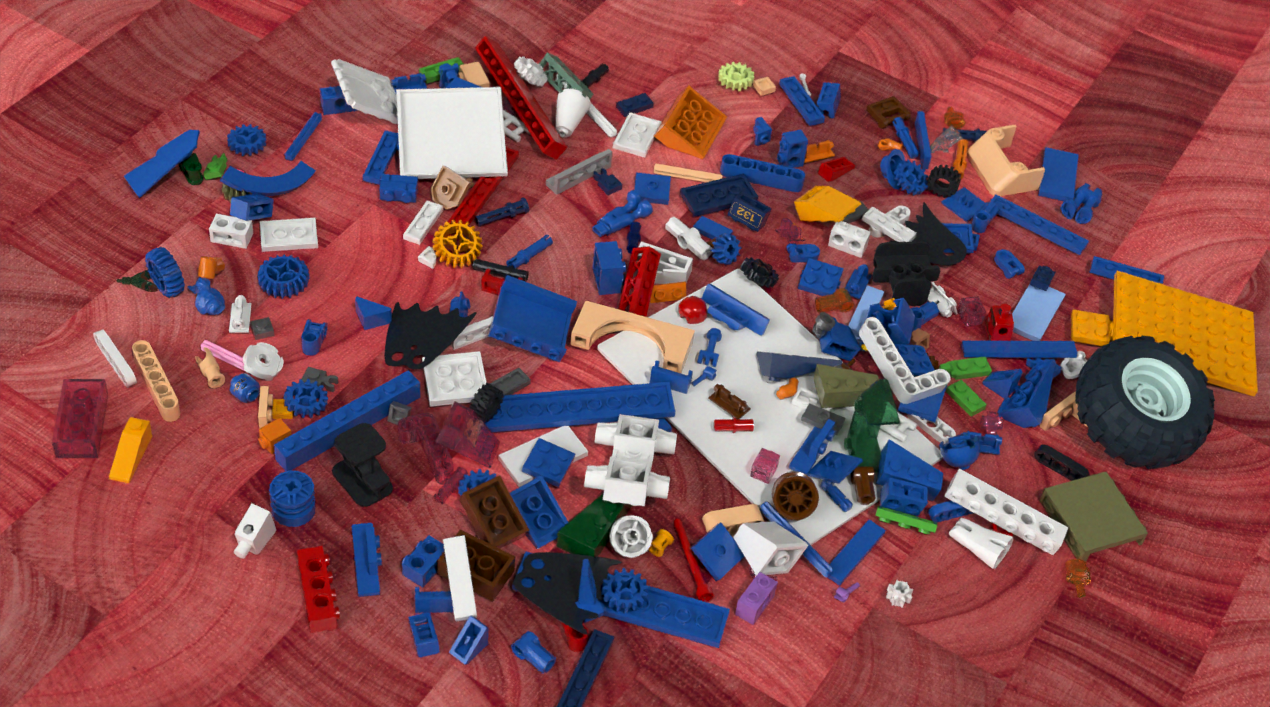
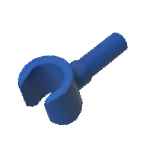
M707 366L703 374L691 384L696 386L706 378L714 380L717 370Z

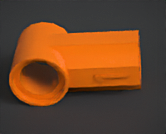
M201 256L197 276L214 279L215 274H219L220 271L225 269V263L220 257Z

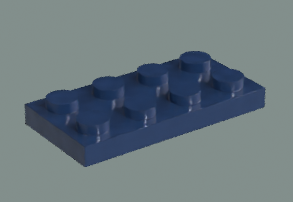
M744 174L680 188V195L694 217L729 209L734 197L741 192L758 201L757 193Z

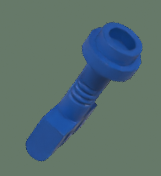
M711 328L707 332V338L709 339L707 350H700L697 363L701 364L703 358H705V365H709L710 360H713L712 367H716L719 354L714 353L716 342L721 340L722 334L719 329Z

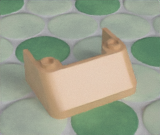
M1016 125L989 129L969 147L967 152L968 160L989 193L993 196L995 194L1006 196L1039 190L1045 172L1044 167L1028 170L1021 162L1010 163L1001 148L1011 146Z

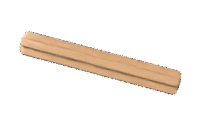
M655 164L654 174L700 182L722 179V175L662 164Z

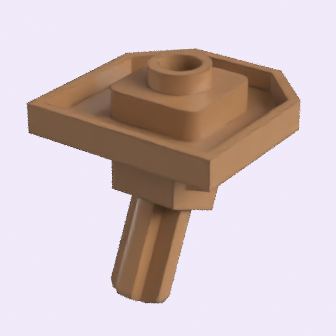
M443 165L431 187L433 201L442 205L446 210L459 207L468 189L474 186L472 178L465 179Z

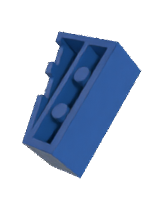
M889 439L881 451L876 484L884 486L889 477L926 486L928 487L927 500L933 501L941 491L944 473Z

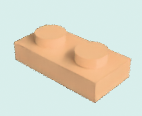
M260 386L259 428L267 425L268 422H272V410H269V406H273V394H269V386Z

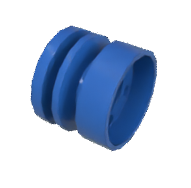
M286 471L280 473L272 480L269 494L274 519L279 524L287 527H298L309 522L316 510L312 479L306 473L300 471Z

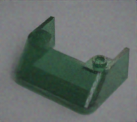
M878 379L854 401L855 410L848 436L844 439V448L848 450L849 455L863 460L858 466H873L874 473L878 472L881 456L877 440L880 426L900 423L887 379Z

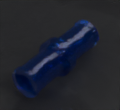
M632 222L630 224V231L627 234L628 245L626 250L630 254H632L633 248H637L641 241V225L639 222Z

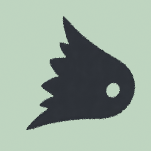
M923 202V217L916 215L918 223L905 221L906 227L917 233L911 242L923 241L929 244L928 256L931 263L954 265L964 260L967 254L964 243L948 230L931 212L926 203ZM947 248L953 249L954 254L951 256L945 255L944 250Z

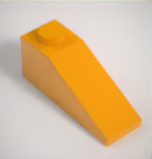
M133 417L129 418L121 434L109 479L130 483L152 439L150 421Z

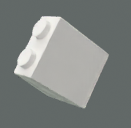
M775 522L743 523L733 537L756 575L759 572L765 575L788 573L808 547L805 541Z

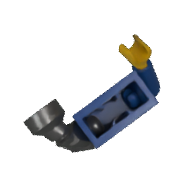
M821 312L816 317V323L813 326L812 332L819 338L822 352L850 361L859 351H868L863 342L857 341L849 326L838 323L836 318L831 317L825 312Z

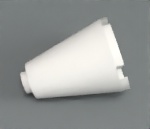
M564 89L563 92L558 93L555 129L560 137L571 136L590 108L591 102L589 98L582 96L581 91Z

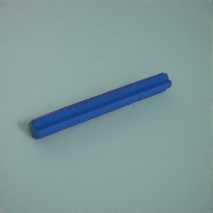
M768 501L760 505V511L771 522L779 524L808 544L803 555L824 577L828 578L833 574L834 568Z

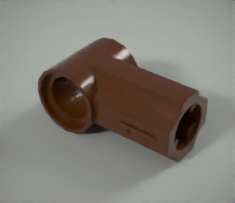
M857 466L850 474L851 483L855 485L857 502H860L861 505H869L876 498L873 486L874 469L873 466Z

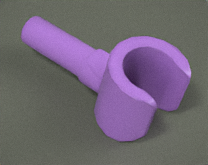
M856 582L847 589L839 586L834 598L845 602L849 594L859 588L860 584Z

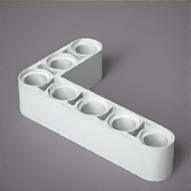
M874 317L866 319L859 330V336L899 402L909 404L943 391L950 381V374L946 370L937 369L914 377L881 322Z

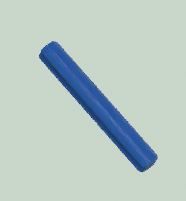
M314 112L285 152L286 160H294L322 120L320 113Z

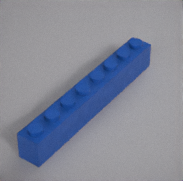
M408 370L274 444L275 460L285 471L295 469L334 447V439L339 434L358 424L368 423L373 425L387 417L390 404L393 401L408 405L419 399V380Z

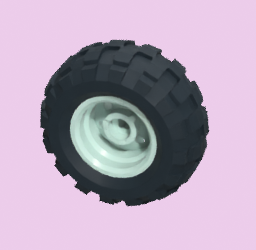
M1142 335L1135 338L1128 336L1101 346L1084 364L1076 384L1075 403L1078 404L1077 415L1080 423L1086 424L1089 428L1087 435L1094 443L1099 442L1106 448L1104 451L1113 459L1119 456L1124 459L1126 465L1132 467L1146 466L1147 469H1158L1185 461L1206 441L1207 435L1212 429L1215 413L1213 390L1206 387L1208 378L1203 370H1197L1193 365L1194 360L1186 353L1182 355L1176 351L1175 345L1166 341L1155 342L1154 338Z

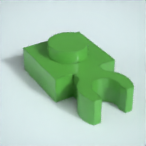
M224 153L220 158L214 155L212 157L213 161L207 164L203 173L206 180L222 177L228 160Z

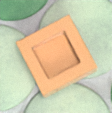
M768 77L753 81V87L761 96L775 92L776 86Z

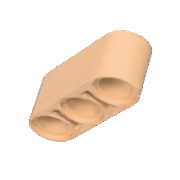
M756 504L711 511L702 518L707 533L716 524L721 522L731 536L737 533L743 523L764 522L759 506Z

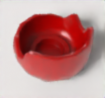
M690 296L684 298L679 303V315L681 318L685 317L687 323L698 324L707 318V307L703 299Z

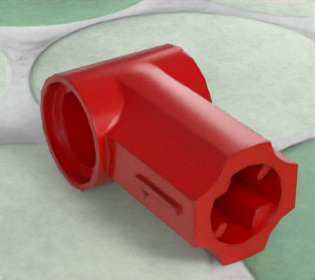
M561 622L568 639L569 649L573 652L583 651L587 645L588 634H582Z

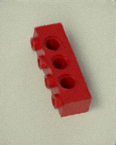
M323 546L297 550V560L310 633L337 629L336 620H340L339 607H334L333 603L337 601L335 588H330V584H333L332 571H327V567L330 566L328 553L324 554Z

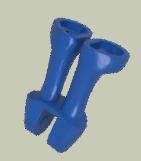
M1083 184L1075 191L1074 200L1067 199L1062 203L1061 211L1067 219H1072L1076 214L1075 221L1079 224L1090 222L1093 217L1092 207H1098L1102 200V189L1096 188L1092 191L1089 190L1090 184ZM1081 203L1085 204L1083 207H1081V208L1078 210V208H1079V206L1081 205Z

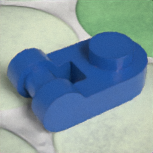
M792 242L787 245V251L790 253L789 258L793 263L807 262L809 258L814 260L819 258L820 249L814 244L797 245Z
M1001 249L996 252L994 261L1004 271L1007 279L1014 277L1015 274L1020 275L1025 272L1023 264L1010 251Z

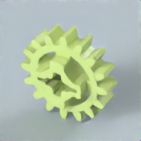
M732 62L731 65L726 63V66H721L718 77L721 85H726L727 89L731 87L733 91L735 88L741 91V88L747 90V86H752L754 72L751 71V67L746 68V64L742 66L741 62L738 64Z

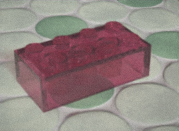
M63 379L52 439L56 458H98L108 400L105 379Z

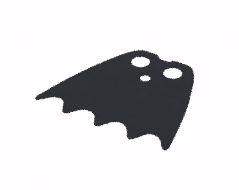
M396 302L386 337L384 353L386 364L396 367L407 365L409 369L424 368L459 336L477 312L467 317H460L458 308L447 314H441L438 305L424 312L420 310L418 303L404 310L401 309L399 302ZM417 345V348L412 350L411 346ZM396 352L404 354L403 358L398 361H394L392 355ZM417 355L425 357L424 361L420 364L413 362V358Z
M538 552L527 555L523 562L524 570L518 573L513 581L515 588L549 615L587 635L588 633L582 625L583 620L598 618L599 616L597 613L578 608L575 603L579 599L583 560L589 559L597 589V600H604L600 587L603 584V580H607V574H610L608 568L622 562L614 559L570 553ZM534 559H541L544 561L545 566L541 569H535L532 567L531 562ZM546 575H549L552 579L550 581H546L544 577ZM530 577L534 579L535 585L530 588L524 587L521 583L522 579Z

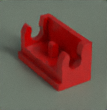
M487 268L481 278V291L499 296L504 278L492 276L490 274L491 269Z

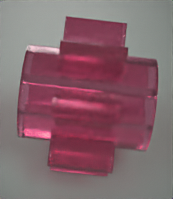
M987 411V416L982 415L981 430H985V434L996 435L997 431H1002L1003 417L998 416L997 412Z

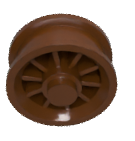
M798 471L784 473L775 481L772 487V500L775 508L780 515L787 519H805L818 506V490L813 480L805 473Z

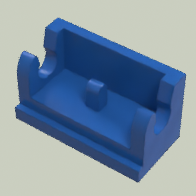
M824 82L817 101L819 110L822 114L824 113L823 110H827L829 118L834 119L841 99L840 83Z
M656 360L655 366L651 369L650 383L670 382L671 390L687 394L692 382L693 371L689 370L688 375L660 368V361Z
M415 587V613L454 612L451 591L419 592V587Z

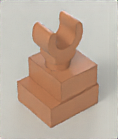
M918 328L912 332L910 344L908 345H921L926 350L929 348L930 334Z

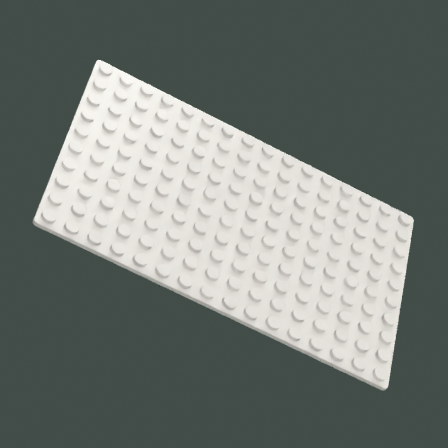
M736 269L710 284L769 318L770 321L764 335L760 336L747 327L733 330L723 321L714 319L713 315L708 312L707 318L703 322L689 324L685 317L681 318L679 315L678 306L683 299L648 318L695 330L693 344L681 373L688 375L689 370L693 371L692 382L703 374L707 366L712 367L713 360H710L709 365H705V358H703L701 364L697 363L700 350L706 351L709 339L707 338V332L711 328H717L721 331L722 338L719 342H716L714 353L719 354L716 367H712L717 370L715 379L710 380L706 378L696 386L690 384L687 394L671 390L675 417L665 418L752 504L758 505L760 509V505L768 501L775 508L772 500V487L781 475L793 471L789 469V464L815 426L801 421L805 409L791 404L794 396L786 397L783 400L777 397L776 392L781 386L789 384L791 378H780L779 382L770 381L769 377L762 376L757 351L791 356L840 359L822 352L820 341L758 284L749 281L747 276L743 274V271ZM706 286L686 297L696 296L702 298ZM706 303L707 311L710 306L708 303ZM622 331L598 344V351L632 385L650 383L651 369L655 366L656 360L660 361L659 367L663 368L664 358L660 348L653 340L643 334L633 331ZM815 372L792 377L798 379V388L801 387L817 393L813 380ZM716 384L724 385V388L729 390L732 395H736L741 400L746 401L751 410L740 419H753V432L736 431V433H733L732 431L714 430V420L733 418L732 415L708 399L715 392L713 388ZM880 396L879 402L895 410ZM845 407L832 408L831 412L844 417L845 422L838 435H835L833 440L828 442L824 454H820L813 467L830 451L861 458L863 461L858 466H873L874 469L873 486L876 497L875 501L869 505H861L860 502H857L855 485L851 483V476L849 474L839 484H833L846 496L845 499L848 498L853 503L852 509L844 512L839 507L840 504L837 505L827 494L828 491L825 492L821 488L823 480L809 476L818 490L819 502L817 508L805 519H785L810 545H813L880 501V493L883 486L876 484L881 451L889 439L931 466L943 459L940 450L917 429L913 431L907 428L904 434L908 435L905 442H902ZM876 408L870 413L879 419L884 415L883 412ZM893 418L887 422V424L896 429L901 424Z

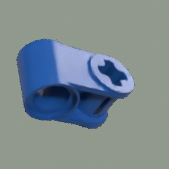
M310 319L306 321L301 336L302 351L305 355L313 356L319 352L327 335V322L322 324L312 322Z

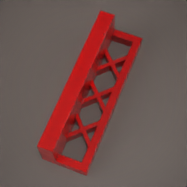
M652 247L633 248L619 310L625 311V308L630 304L629 313L647 316L661 253ZM638 253H642V257L637 262ZM638 269V274L633 279V274ZM634 286V291L629 296V291Z

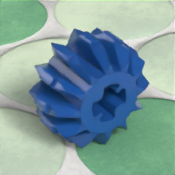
M721 234V236L716 237V242H712L714 248L711 249L714 252L712 257L721 264L729 265L732 262H736V256H741L739 250L742 247L738 246L740 241L734 235Z

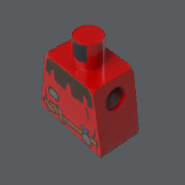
M1003 303L991 306L985 319L988 341L1011 340L1014 321L1009 304Z

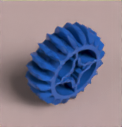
M164 247L154 248L148 252L145 257L146 267L151 276L150 278L159 291L162 292L163 296L170 298L183 292L185 287L184 278L173 255Z
M285 254L280 257L276 255L275 258L269 257L268 261L265 260L263 265H260L257 274L258 283L263 292H267L268 296L273 295L275 298L281 296L282 299L284 296L291 298L293 294L298 296L299 292H304L310 279L309 269L304 261H300L299 257L294 258L293 255L288 257Z

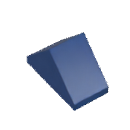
M358 296L355 298L356 313L364 330L391 323L392 308Z
M1021 369L992 372L982 383L1006 399V397H1009L1014 392V388L1018 385L1023 372Z
M470 615L449 653L464 665H467L488 645L489 628L473 615Z

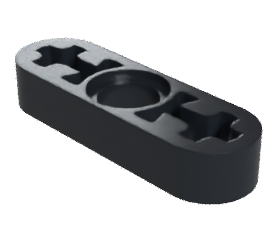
M1040 445L1034 453V457L1039 463L1070 481L1090 476L1086 467L1048 445ZM1058 462L1063 463L1066 467H1062Z

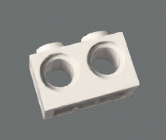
M216 214L209 228L210 241L247 249L253 235L252 220L245 221L237 217Z
M843 221L836 222L831 231L828 246L862 258L868 246L871 232Z

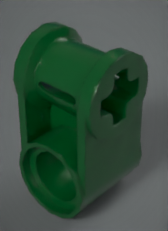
M192 153L189 158L179 163V168L189 184L199 185L204 180L201 173L202 165L197 154Z

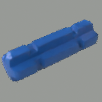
M826 480L821 482V488L825 492L828 491L827 494L837 505L840 504L839 507L844 512L852 509L853 503L848 498L845 499L846 496L836 485L833 486V482Z

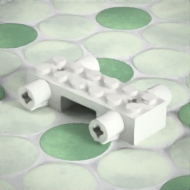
M621 414L619 415L618 422L598 423L595 444L614 446L609 465L587 466L584 487L604 490L603 500L612 503L620 502L633 506H645L646 496L667 499L670 477L651 472L654 452L675 454L677 434L659 429V420Z

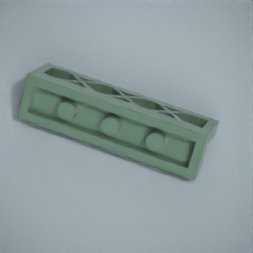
M547 52L539 65L544 68L546 63H549V70L544 71L548 82L560 93L563 92L562 82H567V89L581 91L582 96L585 98L587 96L591 99L593 92L557 56ZM558 72V80H553V73Z

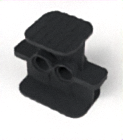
M885 242L879 244L876 248L873 260L875 268L872 279L876 283L889 282L893 292L892 298H904L909 306H921L928 300L931 290L930 281H937L939 278L940 267L937 265L931 266L928 256L930 247L927 242Z
M368 423L358 424L339 434L334 439V446L342 454L344 460L333 466L332 474L345 491L361 507L371 506L389 496L393 491V485L375 457L386 449V442L382 436Z

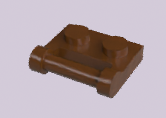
M895 96L869 104L866 109L878 122L881 129L892 124V121H895L897 117H901L904 121L911 118L910 112ZM898 112L900 113V114H898V115H895V116H892V117H889V118H886V119H885L886 116H889V115H892V114H895V113H898Z

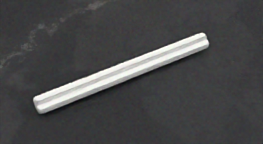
M562 82L564 89H567V82ZM590 103L587 114L609 137L616 136L617 129Z

